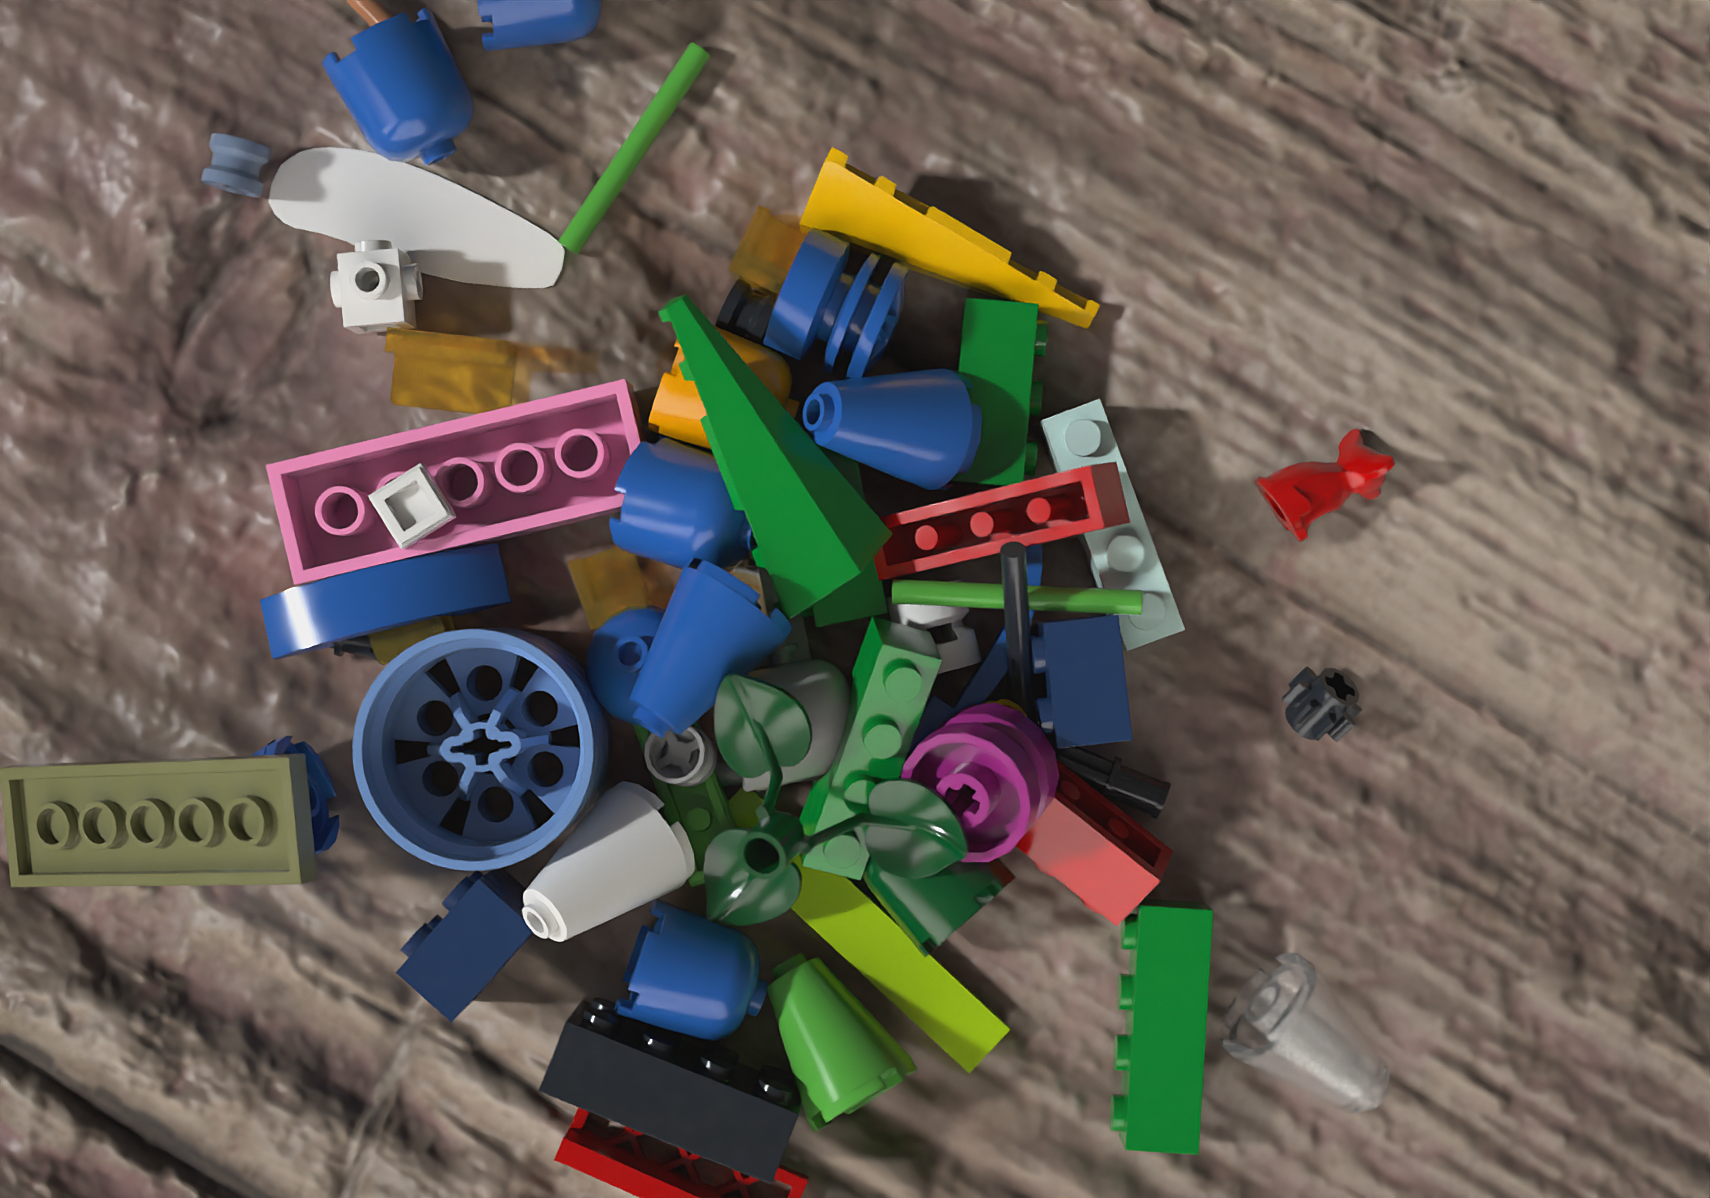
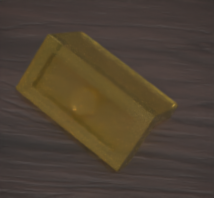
M387 327L385 352L395 356L390 395L392 404L474 415L511 406L518 347L511 342Z

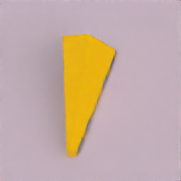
M834 147L831 148L799 222L802 234L807 235L815 227L850 242V250L868 256L873 252L880 255L883 261L892 264L895 262L915 272L1002 301L1039 304L1038 313L1088 329L1100 304L1093 300H1087L1056 284L1057 279L1044 271H1040L1037 274L1010 260L1012 252L936 207L928 206L897 190V184L887 178L879 176L876 179L846 163L848 155Z

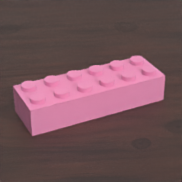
M621 379L268 464L266 469L294 585H306L377 565L438 552L479 546L621 512L625 494L615 491L616 482L627 459L642 441L646 442L633 385L626 379ZM422 463L429 470L457 517L410 547L400 549L368 496Z

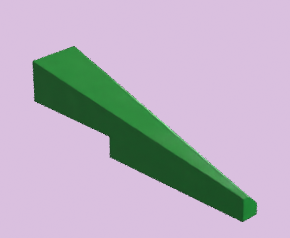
M681 295L669 300L658 311L662 322H671L685 357V360L679 364L685 381L695 382L707 415L700 419L735 510L745 511L758 548L751 551L758 568H767L779 599L778 602L772 604L773 609L777 608L786 619H791L860 574L893 533L688 295Z

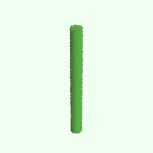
M692 42L689 44L558 240V243L576 255L580 253L711 57L700 46Z
M893 579L892 604L1004 609L1002 584ZM1028 585L1029 610L1141 615L1142 590Z

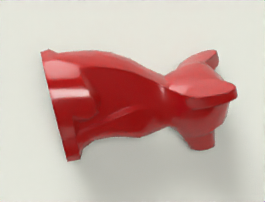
M1355 428L1349 431L1342 438L1338 446L1339 456L1337 462H1300L1280 469L1267 477L1259 476L1255 480L1259 492L1273 511L1276 519L1286 531L1290 529L1299 542L1308 538L1307 531L1312 522L1323 515L1338 510L1352 493L1359 494L1367 500L1375 499L1381 494L1380 487L1386 479V473L1395 466V461L1392 456L1380 454L1374 448L1365 446L1359 429Z

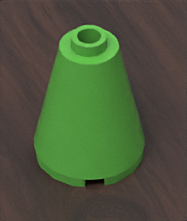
M800 953L781 963L771 971L775 981L767 987L768 995L807 1122L814 1132L832 1124L831 1119L841 1113L850 1114L904 1081V1076L918 1071L912 1060L913 1058L819 957L807 961L804 955Z

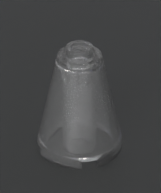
M1285 953L1275 958L1282 966L1270 974H1267L1260 968L1251 975L1236 993L1225 1012L1222 1024L1230 1029L1228 1040L1220 1037L1221 1046L1235 1059L1349 1113L1356 1114L1364 1110L1369 1111L1379 1106L1389 1091V1068L1313 964L1298 953Z

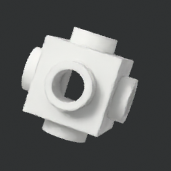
M388 240L357 242L354 244L355 252L337 254L338 271L331 272L330 288L335 307H342L343 326L357 334L417 328L414 300H422L423 284L419 265L417 263L411 264L410 256L399 248H392L391 241Z

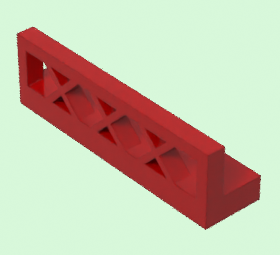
M579 1107L554 1158L557 1162L639 1198H739L728 1193L739 1188L743 1198H753L748 1185L759 1181V1179L732 1169L736 1179L716 1187L701 1181L693 1161L701 1158V1156L678 1147L681 1155L659 1163L646 1157L639 1136L644 1133L624 1126L626 1131L605 1139L583 1129L590 1112ZM630 1140L634 1151L619 1144ZM685 1164L689 1175L673 1168ZM779 1164L774 1179L791 1186L786 1198H801L809 1176Z

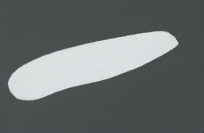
M337 147L313 148L301 151L280 165L271 184L269 204L274 214L283 223L294 228L325 234L353 245L357 242L368 240L391 241L392 248H399L410 256L411 264L417 263L421 273L463 283L514 288H546L555 284L563 267L565 250L546 231L447 179L405 162L390 161L376 153Z

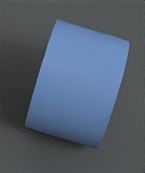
M480 628L445 632L422 640L403 651L380 672L370 686L361 704L354 728L352 744L354 772L361 796L374 820L395 843L409 853L432 864L456 870L480 871L501 868L524 860L546 847L574 826L594 803L607 776L611 759L612 730L608 711L595 698L586 678V668L562 646L548 638L512 628ZM521 656L539 666L522 692L516 689V672ZM445 658L461 689L460 692L455 694L449 693L428 671ZM485 665L497 669L503 680L502 690L494 699H487L482 696L475 685L476 675ZM538 691L550 693L558 704V713L551 724L537 722L529 711L530 700ZM436 700L447 704L453 715L452 726L444 734L433 730L427 722V710L431 703ZM491 714L487 720L479 721L478 719L481 715ZM506 719L510 720L516 729H509L505 725ZM578 724L580 746L562 745L552 742L550 731ZM483 729H486L488 739H498V742L510 741L512 746H506L489 754L487 762L483 752L473 751V749L466 750L464 744L482 737ZM395 740L430 742V745H427V753L431 756L397 764ZM541 752H551L560 758L563 764V774L558 783H546L537 776L534 765L537 756ZM518 755L514 763L510 765L508 760ZM438 761L450 763L458 773V784L452 793L440 791L434 785L432 771ZM493 786L504 788L512 796L514 802L513 811L507 818L496 817L487 808L486 795ZM529 789L554 813L540 828H538L527 805L526 792ZM459 798L466 802L471 801L462 835L441 826Z

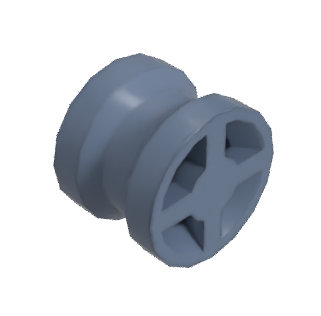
M212 133L209 148L213 152L211 165L203 169L201 182L228 192L260 198L264 185L259 175L261 167L269 162L272 150L262 144L243 138Z

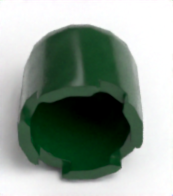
M869 856L862 875L869 889L925 958L1016 878L1014 873L999 857L989 862L956 861L934 875L918 879H907L885 872Z

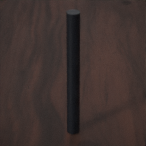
M1007 542L1000 548L1010 700L1019 705L1027 717L1036 724L1026 548L1020 542Z

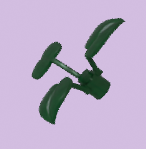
M738 672L728 674L723 679L716 695L714 707L715 736L722 757L729 767L744 778H757L769 771L770 782L764 801L756 810L759 818L757 824L752 829L744 827L726 829L719 833L706 849L703 867L707 894L706 920L721 926H745L764 922L785 913L799 898L802 889V874L799 867L793 861L799 853L808 854L815 846L858 826H869L865 835V845L873 861L882 870L896 877L918 879L931 876L948 865L964 859L968 855L969 843L967 835L953 807L933 788L908 778H891L881 781L874 786L869 794L870 813H858L815 834L805 835L802 823L796 816L787 812L776 811L774 808L783 781L781 767H792L799 764L807 756L811 747L813 737L812 725L805 708L792 694L769 682Z

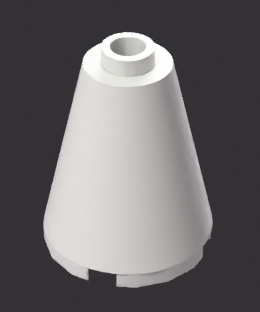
M623 781L605 791L523 894L525 907L522 910V914L529 928L541 938L549 937L552 940L562 942L682 887L685 880L693 875L695 860L694 851L688 836L679 821L669 827L657 812L665 804L655 794L639 784Z

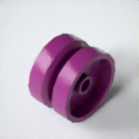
M997 703L970 704L949 715L933 733L929 734L916 747L904 763L901 778L914 779L933 788L948 801L958 814L969 843L968 855L959 861L989 862L1010 852L1054 800L1059 773L1055 751L1039 726L1020 711Z

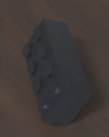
M596 997L592 1003L582 1000L565 1022L538 1090L539 1092L772 1184L800 1113L801 1100L797 1087L794 1085L795 1080L792 1074L765 1064L762 1065L759 1071L739 1063V1054L725 1046L706 1042L704 1048L682 1040L683 1035L616 1016V1003Z

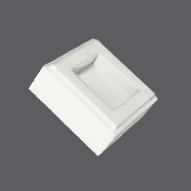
M422 463L368 496L400 549L410 547L457 517L429 470Z

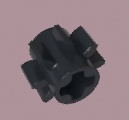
M1307 666L1288 684L1290 690L1282 697V701L1288 704L1285 709V715L1290 726L1300 736L1309 740L1319 741L1327 733L1335 742H1338L1356 725L1354 718L1362 711L1361 707L1356 704L1359 699V693L1354 682L1340 670L1325 668L1317 676Z

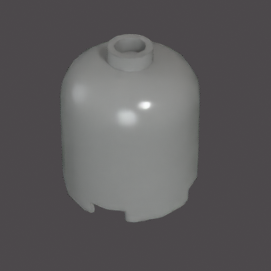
M805 659L754 668L748 676L779 686L796 697L805 708L812 725L813 737L807 756L795 766L781 767L783 772L781 786L826 774L838 750L850 706L852 690L850 691L845 675L833 663L823 659ZM769 771L757 778H744L740 776L746 792L766 790L770 782Z

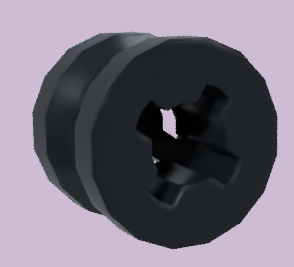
M739 278L729 292L715 326L764 346L765 333L778 296L773 294L761 296L753 292L750 283Z

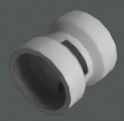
M690 726L681 735L668 730L666 735L661 738L651 733L645 744L644 757L648 769L656 778L666 783L684 787L702 784L712 775L717 764V750L714 741L707 733L693 726Z

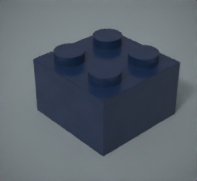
M1105 614L1035 622L1037 635H1031L1032 666L1034 674L1041 673L1043 695L1034 696L1036 725L1042 729L1045 735H1048L1049 742L1056 748L1133 740L1119 615Z
M502 867L492 869L485 875L481 871H475L470 877L466 876L442 902V905L450 912L444 918L437 914L428 924L425 922L401 948L400 951L408 959L395 973L452 1023L479 996L534 934L525 922L522 910L525 907L523 894L526 888Z

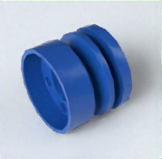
M813 227L803 241L782 286L765 333L763 344L765 347L801 362L811 350L816 340H821L827 343L823 359L824 372L832 375L844 351L853 354L845 380L864 378L872 367L882 359L905 305V282L909 268L895 262L883 286H879L873 282L881 262L880 255L872 252L861 266L857 275L851 274L846 271L850 256V242Z

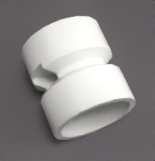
M958 579V580H954V581H950V582H962V581H961V579ZM892 597L886 598L892 622L923 631L940 625L942 642L935 645L942 662L937 674L982 662L974 629L963 625L962 619L969 612L968 607L892 604Z

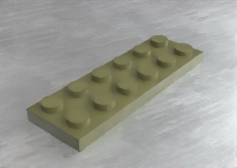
M305 754L21 764L0 768V785L11 887L298 885L317 880Z

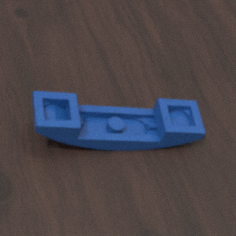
M498 543L449 550L377 565L312 582L260 600L271 655L274 660L335 646L334 642L445 615L456 617L512 603Z
M1038 544L1025 547L1028 585L1040 586L1042 546ZM1029 610L1030 623L1035 610ZM1005 624L953 706L935 694H931L923 710L908 751L912 754L916 747L929 734L933 733L949 715L970 704H982L996 688L1008 670Z

